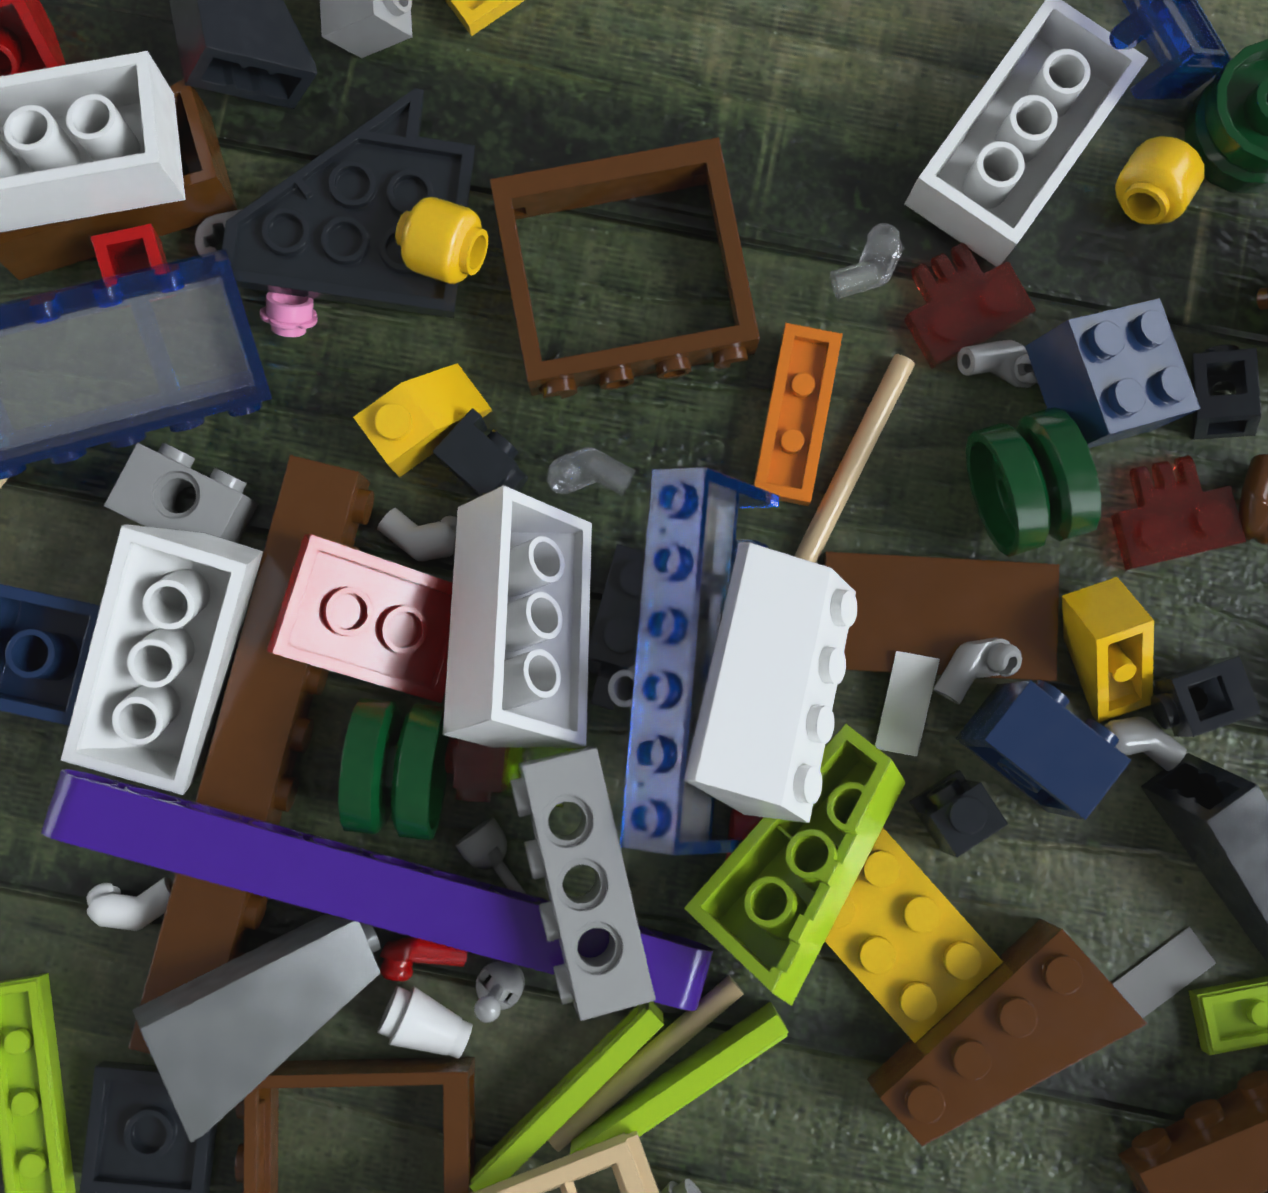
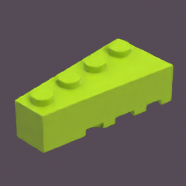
M847 724L840 729L824 748L820 768L822 790L819 799L813 804L810 822L763 817L684 908L767 989L791 1006L906 783L893 760Z

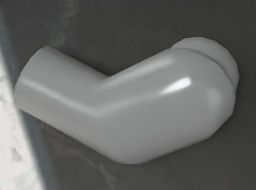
M1001 340L966 346L958 352V368L966 376L990 372L1015 387L1029 388L1038 383L1026 348L1016 341Z
M393 508L383 517L377 527L378 531L417 561L424 562L441 559L455 554L457 517L445 516L441 522L418 526L397 508Z
M994 637L965 642L957 648L933 690L949 701L960 704L975 678L998 675L1008 677L1015 674L1022 664L1021 652L1016 646L1011 645L1009 641L1003 638Z
M1143 717L1111 720L1103 725L1117 736L1119 742L1115 747L1123 754L1132 755L1143 752L1166 771L1175 768L1184 758L1187 751L1175 739L1153 722Z

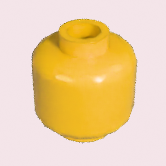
M1158 136L1147 139L1135 149L1120 172L1115 184L1116 198L1125 214L1138 223L1147 225L1170 223L1185 212L1204 180V163L1199 153L1190 144L1178 138Z
M427 197L421 199L411 211H405L397 223L395 232L396 243L401 246V256L406 267L415 273L448 284H456L463 281L468 275H475L480 270L487 254L488 234L482 228L478 214L470 208L436 197Z

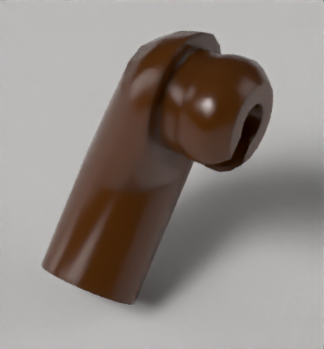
M1268 454L1256 455L1250 460L1241 490L1236 524L1239 534L1245 540L1254 539L1263 545L1268 544Z

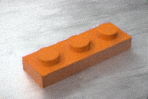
M785 323L751 495L809 506L811 503L842 333Z

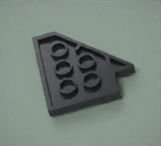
M413 89L226 221L218 273L220 283L225 286L454 318L459 282L448 284L415 273L407 268L401 256V246L396 243L395 232L401 215L405 211H411L423 198L436 197L468 208L475 145L419 137L424 106V90Z

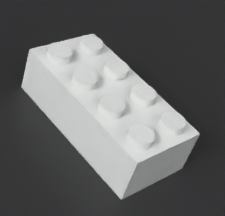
M1045 0L920 174L905 205L999 268L1148 60V57L1064 1Z
M148 51L0 76V232L186 200L174 93Z

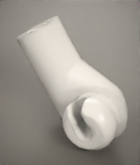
M164 877L137 897L121 894L120 888L113 886L111 883L98 884L89 891L86 897L89 906L87 908V915L101 927L131 931L140 930L165 913L173 881L168 877Z

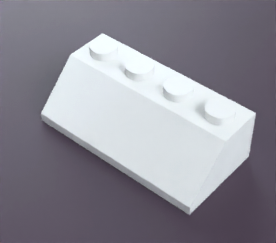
M504 485L458 507L443 735L488 747L581 748L586 746L592 523Z
M128 524L121 526L61 761L184 795L203 769L263 551L205 533Z
M739 543L684 780L744 815L809 823L813 804L820 797L822 790L820 768L825 743L831 739L834 730L832 708L837 684L843 680L845 675L846 658L844 649L848 629L853 625L857 616L856 591L832 568L753 543Z

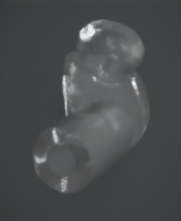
M887 223L874 226L868 233V242L865 245L859 263L830 272L833 292L837 299L881 287L890 281L902 254L903 247L899 231L895 226Z
M584 447L555 459L549 467L547 482L550 488L559 494H568L594 483H599L623 496L636 470L593 447Z

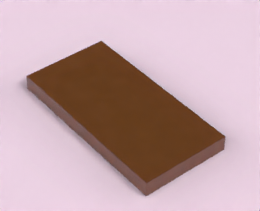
M825 552L823 554V565L832 568L856 591L857 616L853 625L848 629L844 649L846 658L845 671L891 673L896 651L939 658L936 675L941 676L961 644L996 637L1009 641L1011 645L1016 646L1020 650L1022 664L1020 669L1012 676L1004 677L998 675L983 678L1057 681L1060 564Z

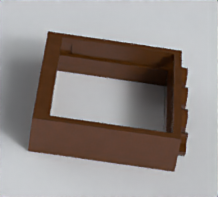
M719 137L490 179L526 376L532 396L543 394V398L561 395V399L577 394V387L600 383L601 389H618L633 384L634 377L657 373V378L659 379L677 378L690 373L691 366L713 362L715 368H730L731 363L748 360L749 355H755L760 336ZM707 185L735 326L542 361L516 219Z
M444 1057L284 1061L235 1106L237 1118L244 1119V1143L239 1145L235 1159V1178L237 1183H244V1193H278L279 1088L443 1085L444 1193H473L474 1191L469 1186L476 1165L475 1057H460L459 1059Z

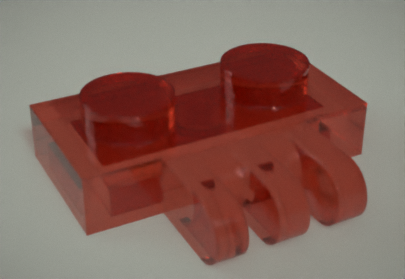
M961 243L951 248V256L958 268L957 271L944 253L931 259V265L938 281H935L930 270L923 263L911 269L912 278L927 304L908 313L904 321L931 369L957 356L961 348L978 345L1029 318L1036 311L1009 261L983 274L968 246L965 243Z
M1189 455L1178 457L1174 460L1177 481L1175 480L1171 464L1167 460L1153 463L1152 476L1155 487H1153L1151 476L1146 466L1132 468L1130 470V481L1137 508L1110 515L1125 571L1246 542L1231 486L1202 492L1194 460Z

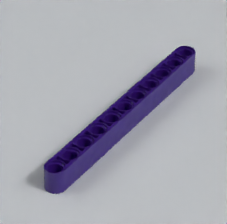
M62 769L41 830L44 836L64 843L555 975L553 967L564 964L559 939L547 941L540 914L539 904L550 902V900L99 775ZM638 925L656 999L652 1002L683 1010H697L714 949L691 939ZM592 928L584 932L578 941V953L588 958L601 955L609 944L608 931L602 928Z

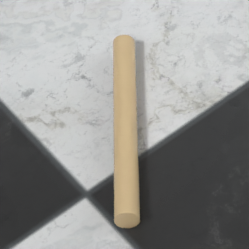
M900 354L894 355L794 555L795 557L817 563L915 366L914 361Z
M730 975L700 999L697 1010H687L630 1058L548 1139L551 1146L556 1151H561L571 1140L581 1134L744 995Z

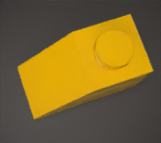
M456 363L401 382L353 418L388 466L401 477L432 455V451L472 408L482 418L489 414L492 409L459 364Z
M1118 577L1062 595L1064 640L1095 720L1100 723L1151 705V697L1153 696L1154 619Z

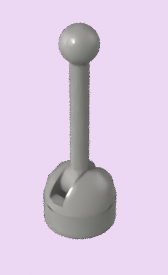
M494 817L479 824L455 844L462 857L472 867L478 869L493 868L508 889L525 893L503 862L507 852V838Z
M495 959L488 962L481 969L475 985L479 998L475 1004V1015L480 1021L489 1023L496 1020L501 1010L509 1009L519 1001L524 990L525 980L523 972L518 965ZM489 975L492 976L487 983L484 982ZM510 992L513 993V994L509 997V999L506 1000V997L510 994Z

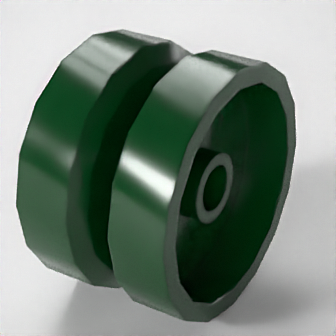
M1268 39L1246 46L1232 58L1215 76L1214 80L1197 96L1185 119V142L1190 144L1199 153L1204 163V177L1211 184L1231 193L1258 194L1268 190Z
M1056 407L1048 408L1024 416L1018 421L1017 429L1002 422L976 430L968 436L966 464L971 492L981 521L990 539L1001 553L1007 557H1012L1044 546L1048 535L1061 542L1097 529L1101 518V492L1097 470L1087 442L1077 424L1065 410Z
M359 699L348 725L339 777V818L344 831L376 834L382 830L390 815H392V822L399 837L424 840L434 838L443 808L450 760L451 737L443 735L445 707L414 704L407 713L402 725L400 710L395 701Z

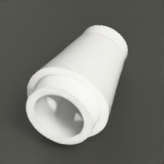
M397 986L384 1011L377 1033L390 1038L389 1045L444 1056L450 1055L459 1059L467 1045L473 1024L462 1020V1017L415 986L410 991Z

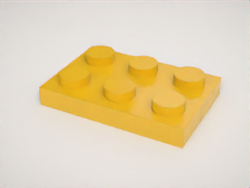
M882 828L825 942L910 1039L916 1043L1001 965L1003 961L890 834Z

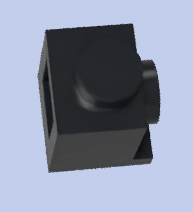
M1217 345L1206 349L1203 353H1193L1190 370L1191 384L1201 408L1193 412L1194 440L1256 436L1262 415L1257 348L1240 349L1235 345ZM1218 390H1227L1231 393L1228 395L1212 396V393Z
M472 408L432 452L440 463L478 497L503 485L519 492L528 480V476L519 469L518 464L513 460L519 452L494 429L486 436L484 432L487 426L482 416Z
M1239 656L1212 659L1204 662V664L1154 681L1158 694L1151 697L1153 714L1162 728H1172L1175 737H1195L1261 713ZM1189 689L1194 690L1198 696L1196 707L1192 701Z
M960 770L954 771L909 801L940 851L957 858L1008 825L983 784L966 780Z

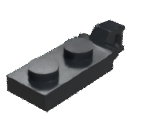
M617 544L589 642L588 672L598 675L590 702L591 705L614 710L615 703L611 700L608 692L611 677L616 672L626 670L646 659L673 559Z

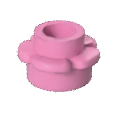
M268 292L266 294V307L261 308L259 312L261 320L270 322L272 332L284 337L302 336L306 333V329L315 326L318 321L317 312L313 309L314 299L309 297Z

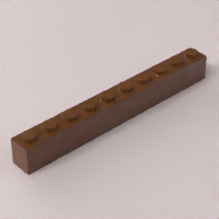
M293 455L289 457L196 803L276 825L280 823L282 811L289 812L294 803L299 784L298 777L292 776L298 753L304 754L310 744L314 729V720L308 718L313 695L320 696L323 692L329 670L266 652L304 534H312L359 550L358 547L353 545L359 524L366 525L370 518L374 504V491L368 490L370 481L358 471ZM176 873L140 1006L245 954L251 929L257 930L265 914L268 897ZM136 1020L128 1049L151 1054Z

